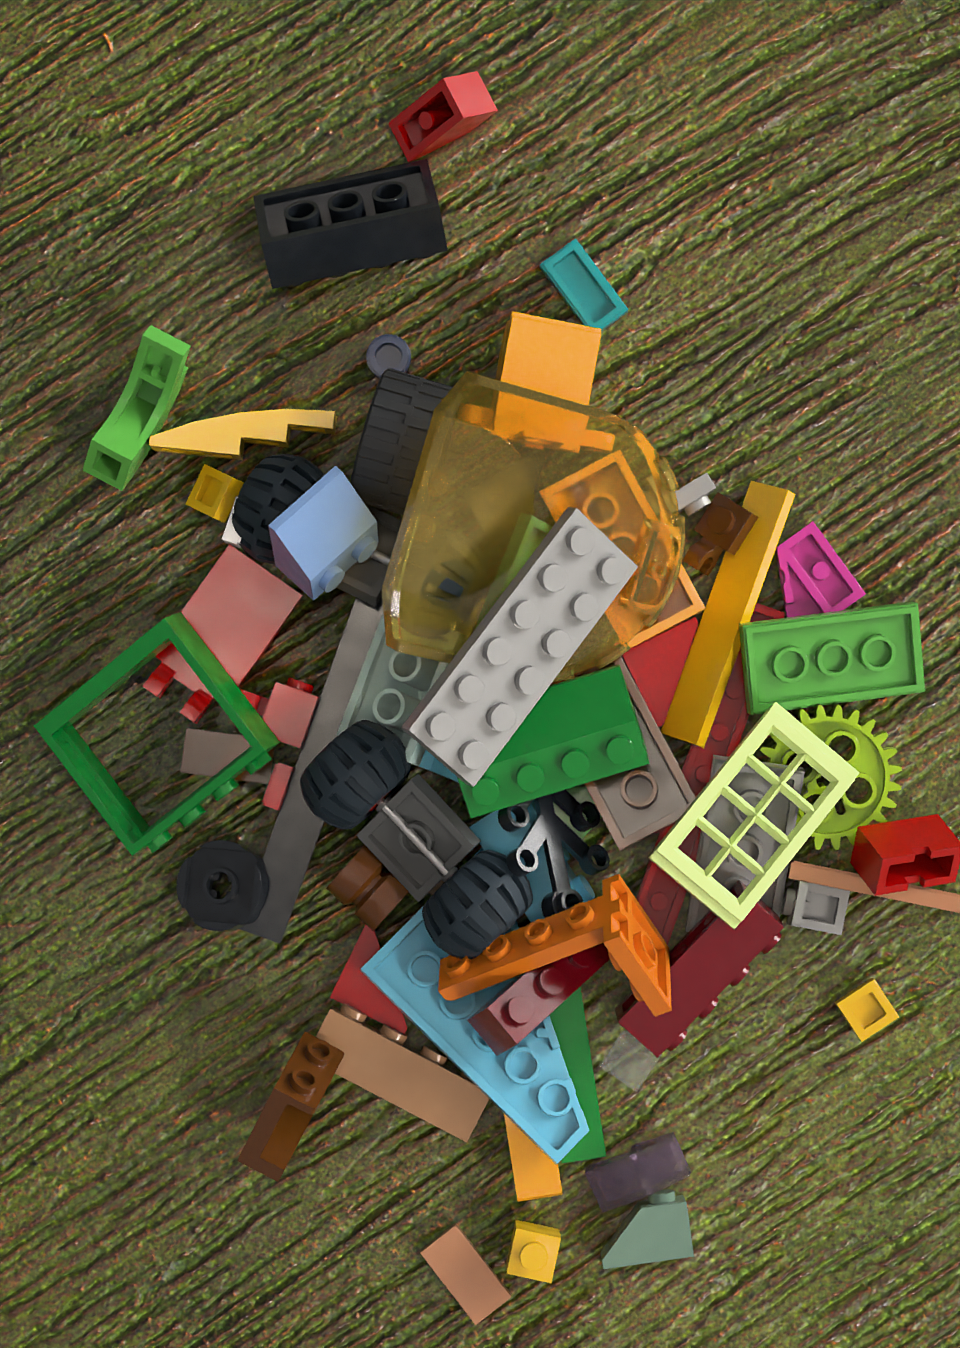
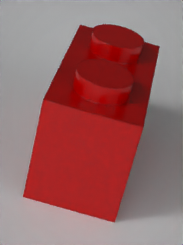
M938 814L858 826L850 863L875 896L907 891L909 884L917 882L923 888L956 882L960 865V841Z

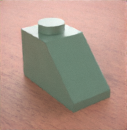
M670 1189L658 1190L648 1193V1200L638 1201L601 1250L600 1256L603 1269L694 1257L687 1202L684 1196H675V1191Z

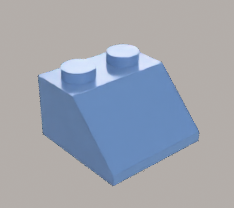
M334 466L268 525L275 566L313 601L324 591L331 592L343 580L345 572L357 561L362 563L374 553L379 542L376 519L337 466Z

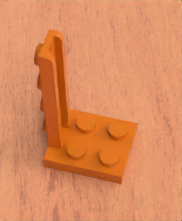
M616 874L602 880V896L575 904L567 910L544 919H537L529 925L500 935L474 959H468L467 956L459 959L451 955L440 959L438 992L446 1000H457L604 943L614 968L617 971L623 970L629 979L635 998L639 1002L644 1001L656 1017L672 1011L669 946L620 874Z

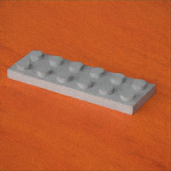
M568 507L401 728L466 785L474 787L638 566L577 508Z

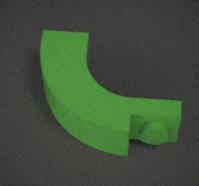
M152 325L148 327L142 335L130 377L116 406L91 440L83 466L84 472L123 491L151 449L149 446L150 436L160 432L174 405L188 370L185 363L190 345Z

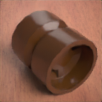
M366 845L326 888L342 904L348 905L353 903L356 906L355 915L372 931L377 928L409 892L391 872L385 873L383 871V864Z

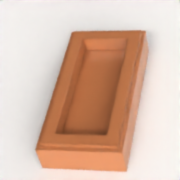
M454 1223L420 1250V1254L475 1325L511 1298V1293L457 1223Z

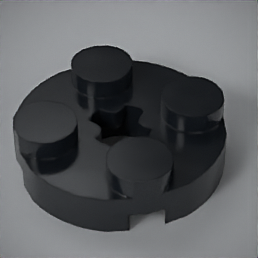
M214 840L200 846L201 849L197 850L192 857H187L178 873L177 897L182 908H186L189 916L194 919L192 921L207 930L229 932L237 930L244 925L254 923L259 917L268 892V878L263 859L246 846L232 841ZM226 873L228 881L232 883L231 891L227 892L225 897L220 899V892L213 890L214 881H220L222 874Z

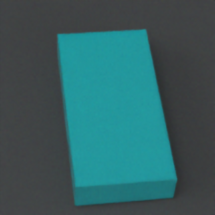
M576 238L540 264L539 267L582 325L600 328L602 332L628 313L629 309Z

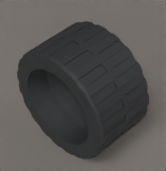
M390 368L384 370L366 417L350 484L364 504L418 520L425 517L451 436L460 398L458 388Z

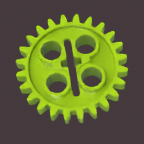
M817 704L814 717H809L805 710L800 708L798 709L799 722L826 745L829 746V743L836 736H848L852 745L851 752L843 759L859 772L856 778H865L868 784L867 794L861 800L852 801L847 798L846 793L843 794L841 801L845 808L844 813L838 814L835 806L831 809L811 834L813 846L816 850H820L824 839H829L833 849L839 850L840 839L844 836L854 846L858 826L870 825L869 823L873 819L879 823L887 822L884 815L880 812L882 806L888 808H896L897 806L887 797L888 791H898L902 787L894 781H890V775L902 771V767L899 765L888 764V759L897 753V749L894 747L882 748L881 744L889 736L888 733L882 731L872 735L871 731L876 722L872 718L865 720L859 725V710L853 708L848 716L843 718L840 704L834 705L830 715H826L822 704ZM770 733V737L776 743L773 747L760 746L759 750L768 757V763L786 765L788 758L795 752L774 734ZM810 765L806 773H804L801 796L804 799L814 794L821 795L827 787L822 782L817 783L816 779L822 775ZM798 808L796 825L805 815L800 808Z

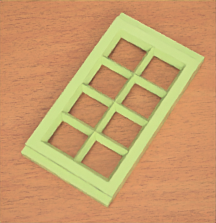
M774 702L648 858L729 927L735 929L855 781L859 772L777 702ZM770 733L774 734L797 754L779 777L753 756ZM803 761L807 762L830 782L813 805L786 783ZM746 763L772 785L755 808L728 786ZM779 791L806 813L788 836L762 815V812ZM721 794L747 815L730 839L703 817ZM754 822L781 844L763 867L737 846V843ZM696 825L722 847L705 870L678 849L679 845ZM729 853L756 875L738 898L711 877Z

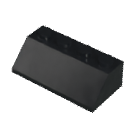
M427 159L253 196L262 250L272 289L284 286L296 287L307 281L325 277L337 278L353 271L372 267L383 268L391 263L413 258L425 259L436 253L448 251L440 207Z

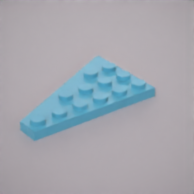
M481 848L476 854H478L481 851H484V849ZM422 907L361 968V972L557 1165L589 1132V1128L564 1062L550 1016L546 1017L517 1045L497 1056L467 1020L515 977L457 1000L449 1001L444 999L438 992L440 959L448 957L449 954L437 947L427 932L422 916ZM517 922L506 933L519 929Z

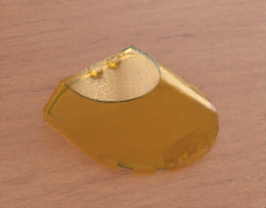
M466 371L434 409L382 586L386 645L400 653L450 663L568 507H573L581 511L638 568L553 682L575 678V673L593 666L601 669L615 661L631 649L627 643L639 633L644 625L651 628L663 611L679 575L685 545V517L679 514L675 491L680 490L667 459L658 454L647 440L648 436L643 431L618 415L590 405ZM448 577L462 586L464 590L460 597H456L438 587ZM436 597L445 599V600L450 601V602H446V601L440 600V599H438V598H436Z

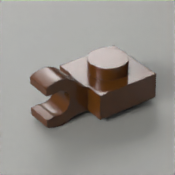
M717 492L694 528L696 532L704 537L689 548L683 561L708 576L714 569L723 550L732 555L736 554L759 517Z

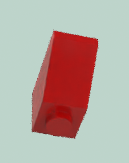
M478 71L441 79L388 124L407 161L412 162L470 133L498 110Z

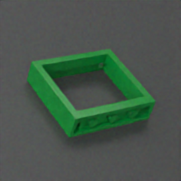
M181 612L163 618L34 725L35 729L132 856L147 847L154 853L173 838L169 832L170 829L179 822L185 828L206 812L202 807L204 802L212 796L218 802L239 786L235 778L245 770L252 775L272 760L268 751L280 743ZM173 643L250 744V747L149 827L72 724L168 645Z

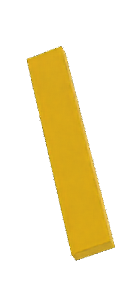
M755 481L750 482L742 507L759 518L736 554L732 555L727 551L724 554L667 717L661 728L662 734L698 747H705L741 647L739 624L750 622L796 495L791 491Z

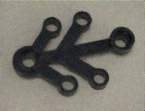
M566 789L533 799L537 816L519 846L507 855L509 870L514 875L522 877L533 872L538 867L537 852L543 844L553 891L548 893L542 900L541 909L544 918L583 902L581 895L570 887L562 846L579 862L581 869L588 875H595L606 870L610 863V858L605 848L600 845L589 847L555 814L553 802L570 817L572 826L580 832H586L596 827L600 822V813L595 804L589 801L580 804ZM533 800L500 809L498 811V821L501 827L507 832H515L525 827L530 818L527 808ZM511 812L515 815L516 821L512 818ZM520 856L524 859L525 866L522 864ZM592 856L595 858L596 864L593 862Z

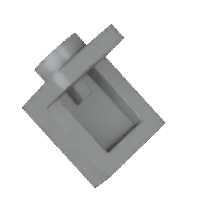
M655 473L645 478L644 484L647 489L643 492L654 513L662 512L665 519L668 520L683 510L688 516H691L709 505L711 501L708 495L713 493L716 486L708 473H705L668 495Z
M795 880L793 888L786 887L781 914L788 915L786 924L790 926L842 935L850 891Z

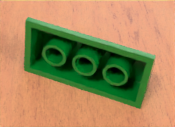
M620 664L550 685L474 787L466 785L457 777L470 818L650 764L647 748Z

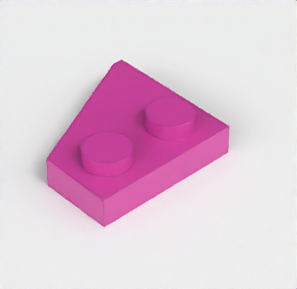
M813 521L776 547L775 554L786 618L842 611L866 594Z

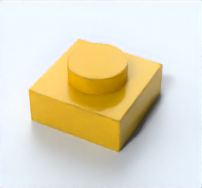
M204 464L186 501V505L225 523L244 482Z
M874 978L869 979L834 1002L861 1042L899 1018V1015Z

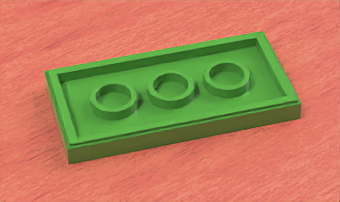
M916 602L739 624L747 713L750 715L765 713L774 702H777L785 710L815 707L817 704L830 705L925 692L919 609Z

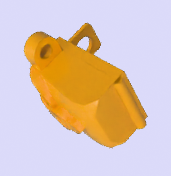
M512 311L503 334L491 407L458 402L455 421L470 426L486 428L487 433L490 435L521 440L522 444L542 448L543 445L572 451H579V447L612 451L615 432L585 425L600 345L601 329Z

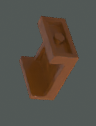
M304 1032L237 1161L277 1182L280 1180L344 1057L342 1050Z

